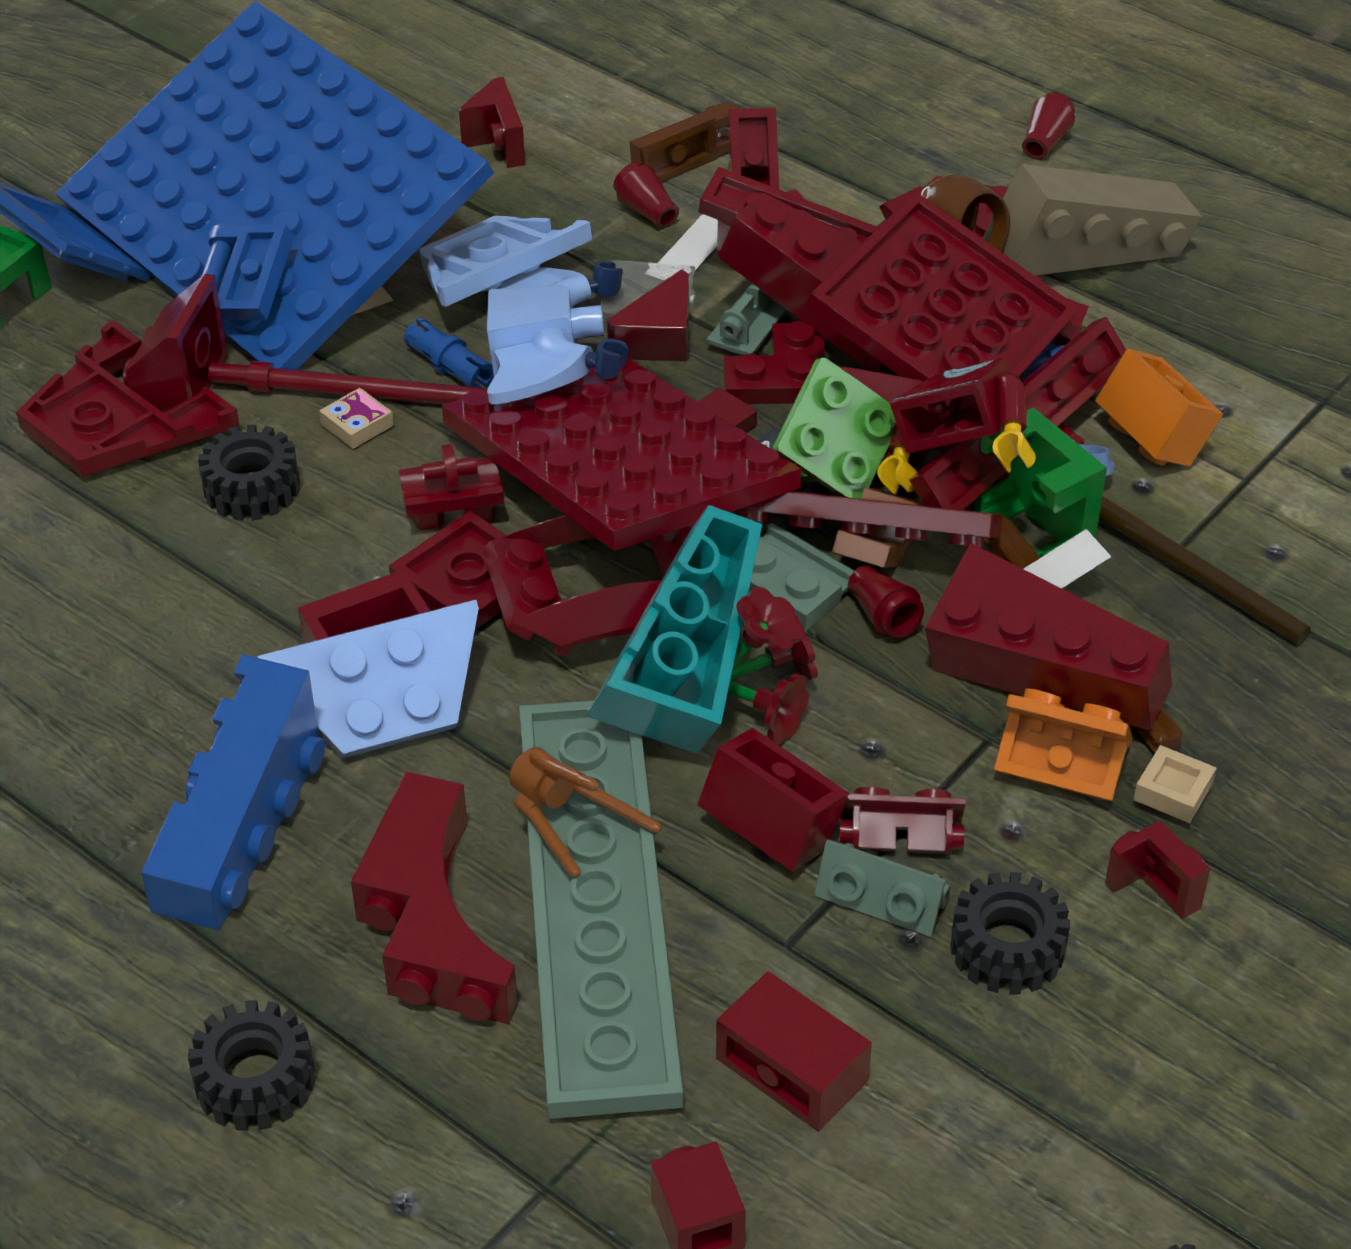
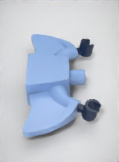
M597 261L594 264L593 279H587L583 274L575 271L539 267L533 272L519 273L502 281V285L498 289H489L487 335L494 379L487 389L489 403L503 404L556 389L582 378L592 368H595V373L603 379H611L619 373L620 368L626 365L628 346L625 342L616 339L602 340L598 344L597 353H594L590 346L575 344V339L605 336L601 305L572 307L589 300L593 292L602 296L617 295L622 284V268H615L616 264L612 261Z

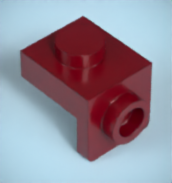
M1161 820L1139 832H1127L1114 843L1109 854L1110 859L1105 884L1113 892H1117L1142 879L1181 919L1201 909L1210 868L1205 864L1197 850L1185 845Z

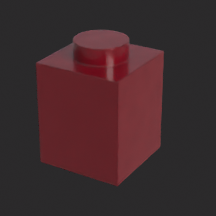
M717 1141L699 1147H679L668 1152L662 1158L650 1161L651 1200L671 1249L745 1248L746 1209Z

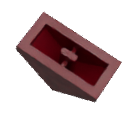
M683 269L679 270L607 320L608 339L625 342L628 346L627 357L629 359L686 361L689 319V274Z

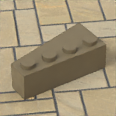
M1021 164L1003 198L1010 215V231L1005 247L1001 252L1034 276L1176 257L1181 255L1202 219V215L1174 182ZM993 219L982 238L986 242H988L992 233Z

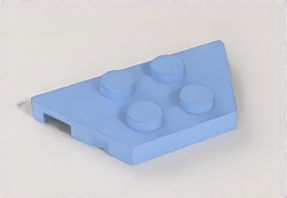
M493 216L420 248L421 263L441 305L447 307L477 292L496 289L502 285V281L519 273L533 272L540 267L541 263L591 241L590 222L586 220H576L573 225L567 228L552 230L550 218L521 219L512 216Z
M473 600L257 656V658L309 670L318 730L322 733V737L327 744L343 759L456 728L479 607L477 601Z

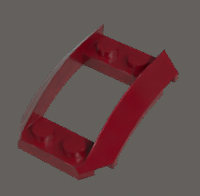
M567 515L546 520L492 540L486 544L482 553L507 630L530 641L533 633L551 641L556 655L567 656L571 647L590 641L632 634L662 580L617 585L561 601L544 549L575 541L597 539ZM695 524L649 539L663 576H665L685 538Z

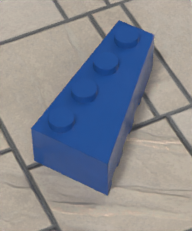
M244 654L241 655L234 671L235 677L240 679L241 682L234 700L222 698L212 718L214 724L218 725L211 750L209 754L197 751L188 770L189 776L186 784L187 802L186 804L173 802L141 872L152 913L218 931L231 909H237L242 904L248 888V879L258 862H264L269 857L274 844L276 830L284 817H290L294 813L299 801L300 789L309 773L314 774L319 769L325 751L324 740L319 738L309 670Z

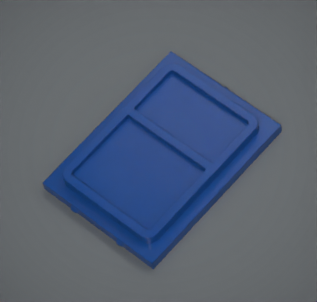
M0 183V213L58 258L128 282L130 276L149 281L152 275L149 271L65 206Z

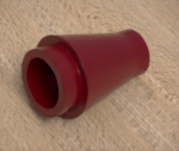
M1048 93L1034 102L1026 137L1022 143L1024 153L1030 158L1036 160L1044 159L1053 146L1074 126L1075 108L1066 96L1059 93Z
M633 162L626 165L617 174L613 188L617 192L616 196L620 203L652 221L660 229H664L674 223L679 215V207L671 200L651 166Z
M867 565L857 568L849 577L847 584L849 592L856 597L873 626L880 634L902 638L911 634L920 625L924 616V606L916 589L883 575Z

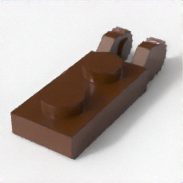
M722 102L716 106L713 105L706 108V111L630 141L631 163L639 162L642 165L651 166L659 180L664 182L717 160V156L729 152V129L723 128L728 126V110L739 109V106L733 103Z

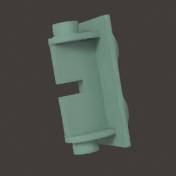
M752 283L732 308L722 314L720 323L708 336L706 343L741 355L755 354L772 332V323H779L788 310Z
M828 839L824 847L814 896L932 937L939 908L944 909L951 892V885L945 883L946 880L942 879L940 874L934 873L930 875L855 849L853 844L846 843L843 845Z

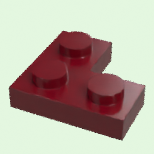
M801 321L772 323L773 355L746 354L742 356H724V390L746 404H794L815 360L826 358L824 337L816 332L812 326Z

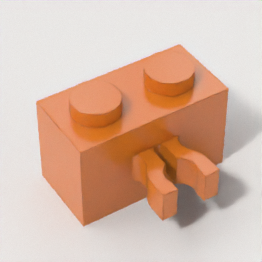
M1128 348L1095 400L1110 415L1108 419L1110 425L1121 433L1132 436L1140 444L1138 451L1146 459L1161 466H1165L1167 462L1191 466L1223 416V413L1162 357Z

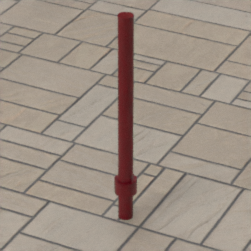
M251 361L249 365L211 362L208 371L209 382L247 386L251 392L271 393L273 389L346 396L354 390L361 388L376 399L443 405L460 400L463 395L469 392H487V388L273 368L274 363Z

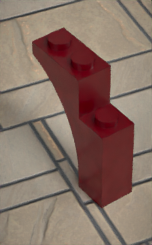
M406 771L351 880L356 921L366 923L382 931L394 930L382 955L388 995L398 997L412 1005L428 1004L456 1011L472 1020L483 1021L488 1019L510 1025L518 1006L515 965L496 954L473 933L458 912L448 889V877L452 859L467 826L464 784Z

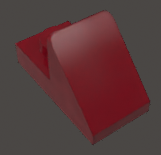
M497 77L491 80L460 108L461 143L466 147L492 144L493 151H501L507 168L525 166L523 125L504 77Z
M776 107L729 109L730 160L728 170L779 189Z

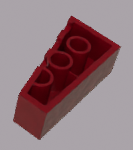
M972 543L968 546L925 626L933 671L1023 696L1025 689L1047 692L1061 698L1060 704L1081 712H1083L1085 704L1107 707L1120 712L1119 719L1123 720V723L1150 731L1172 687L1169 642Z

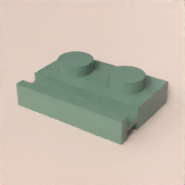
M771 523L767 526V533L759 538L748 593L754 587H763L773 597L785 598L794 607L795 615L799 618L806 632L841 602V596L844 593L849 592L847 584L854 570L778 525Z

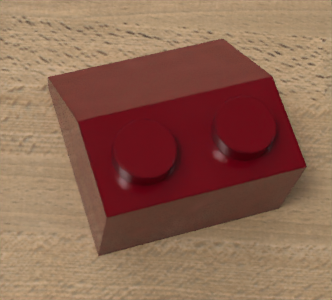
M204 274L162 309L153 326L146 329L143 343L135 356L129 358L126 362L123 373L124 384L162 412H167L206 388H210L212 385L208 378L210 363H224L228 356L215 275Z

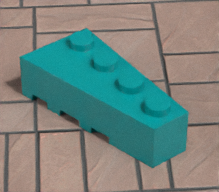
M710 505L707 506L685 538L588 710L586 717L694 753L700 751L722 722L743 620L737 612L736 605L743 596H748L762 528L761 523Z

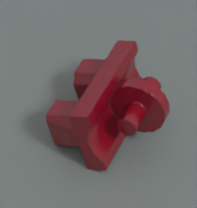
M452 444L441 445L442 461L425 463L421 467L399 469L407 517H413L415 525L419 530L439 528L444 523V512L464 510L465 514L468 511H472L485 521H492L495 516L496 505L504 504V491L500 482L497 463L489 457L455 459Z

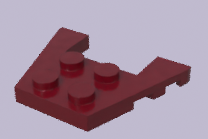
M114 320L107 323L100 330L102 338L93 347L85 344L74 355L76 364L63 377L62 375L55 374L16 412L20 429L82 477L215 435L240 425L237 409L209 388L167 412H162L114 377L112 374L125 367L128 359L135 356L142 344L141 339Z

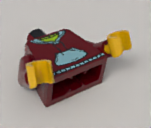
M1003 358L943 371L889 402L895 419L889 445L893 455L887 457L880 464L877 475L894 495L897 494L899 485L907 492H913L915 489L909 479L917 471L908 463L909 456L915 455L916 451L995 435L999 431L1003 433L994 440L992 448L1007 473H1010V463L1017 455L1021 457L1026 467L1030 468L1034 464L1036 456L1021 433L1027 428V395L1022 381L1014 372L1009 371L1007 362Z

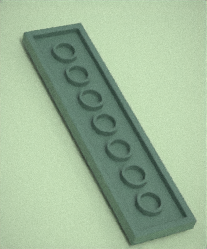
M594 700L519 706L522 752L533 747H541L561 763L597 780L599 789L651 817L642 735L586 717ZM573 790L569 799L560 807L554 809L541 807L540 811L580 868L581 872L578 877L573 878L568 874L529 817H527L548 1119L683 1108V1088L653 833Z

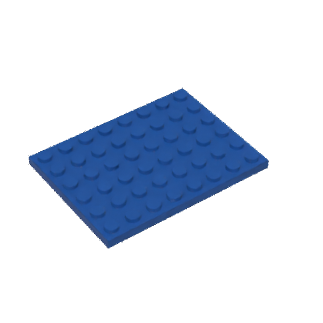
M254 1L145 107L140 109L136 116L112 139L107 141L80 170L74 173L55 194L80 218L149 271L153 278L176 297L202 276L211 250L208 241L214 226L286 224L293 233L294 239L268 319L222 320L224 336L254 361L274 363L273 368L297 370L494 172L487 160L260 3ZM230 254V257H229V260H228V263H227V266H226V269H225V272H224V275H223V278H222V281H221V284H220V287H219V290H218V293H217V294H219V291H220V288H221V285H222V282H223V279H224V276H225V273H226V270H227V267H228V264H229V261H230V258H231V255H232V254Z

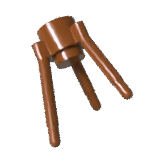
M541 747L527 749L517 758L510 770V785L519 792L514 801V807L529 817L558 861L573 878L580 875V868L540 811L541 807L552 809L560 807L569 799L574 790L652 833L657 834L662 830L661 823L599 789L597 780L561 763Z

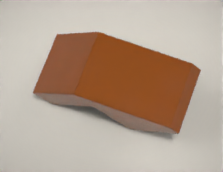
M864 488L861 498L925 506L921 501L898 494L894 495L891 492L878 488ZM875 524L874 534L838 530L832 552L884 568L897 567L912 539L895 537L896 527Z

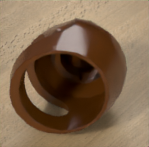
M961 174L938 178L922 190L920 195L971 231H973L977 221L979 203L989 206L993 213V229L988 243L1000 252L1003 250L1009 236L1010 215L1005 202L997 193L978 180Z

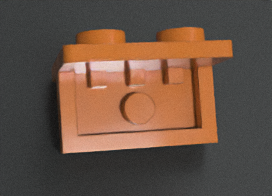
M1025 689L1024 697L1009 694L1006 703L1009 715L994 771L1113 803L1126 751L1130 750L1133 740L1129 725L1119 719L1121 713L1094 704H1085L1083 712L1067 709L1064 705L1060 704L1061 698L1059 696L1035 689Z

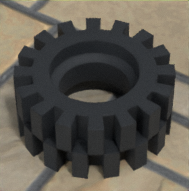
M247 425V432L240 433L238 426L229 428L230 436L225 437L222 433H218L213 436L214 444L206 442L202 447L203 454H199L198 463L204 497L207 499V504L211 509L217 507L219 515L226 517L232 511L234 520L243 521L245 513H251L252 521L262 519V511L267 510L270 516L279 513L278 504L287 508L292 504V496L297 497L300 479L295 446L292 441L288 442L287 435L283 432L275 435L274 428L265 426L262 432H257L256 425ZM247 471H258L251 474H240Z
M999 872L991 873L988 875L987 886L978 878L970 883L969 892L963 889L958 896L951 934V954H956L955 964L960 972L969 968L968 979L977 985L983 977L987 978L988 991L998 993L1000 983L1009 984V995L1021 994L1022 983L1026 982L1030 991L1033 992L1041 989L1043 978L1050 983L1057 976L1058 967L1062 968L1070 931V920L1067 919L1069 910L1065 902L1058 904L1059 893L1053 887L1042 893L1043 881L1032 876L1029 884L1026 885L1020 883L1022 873L1010 872L1009 882H1002ZM1000 923L1015 924L1028 930L1034 938L1024 942H1006L992 936L987 932L986 928Z
M257 1000L245 1001L246 1012L237 1013L234 1004L223 1007L225 1019L221 1022L213 1014L204 1020L206 1033L196 1030L191 1039L194 1049H188L190 1072L196 1097L200 1101L202 1110L207 1116L213 1112L215 1122L224 1127L233 1117L235 1129L240 1131H248L249 1120L257 1119L259 1130L271 1128L269 1119L271 1115L277 1114L282 1123L293 1117L290 1103L301 1109L308 1101L306 1090L313 1091L315 1083L313 1072L315 1067L308 1031L304 1023L298 1024L297 1014L288 1009L281 1016L279 1004L268 1001L264 1012L259 1011ZM266 1053L278 1059L277 1063L270 1070L258 1076L242 1078L227 1073V1068L234 1061L248 1054Z

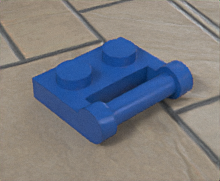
M286 224L216 225L213 227L208 241L211 250L202 276L204 274L215 275L217 293L230 254H232L218 294L222 320L268 319L294 239L293 233Z

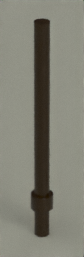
M1102 496L1099 520L1299 646L1307 639L1311 631L1309 625Z

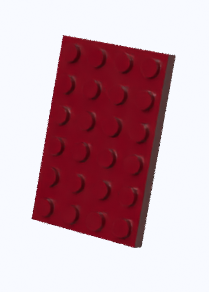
M628 357L626 365L621 367L619 373L611 379L599 377L595 373V368H592L585 376L569 384L512 402L491 404L489 403L487 392L473 391L463 395L460 400L442 405L443 424L614 551L696 524L708 505L731 512L801 488L800 467L780 457L775 450L760 443L746 434L744 430L735 427L715 414L714 411L707 409L685 395L683 391L671 386L653 372L646 370Z

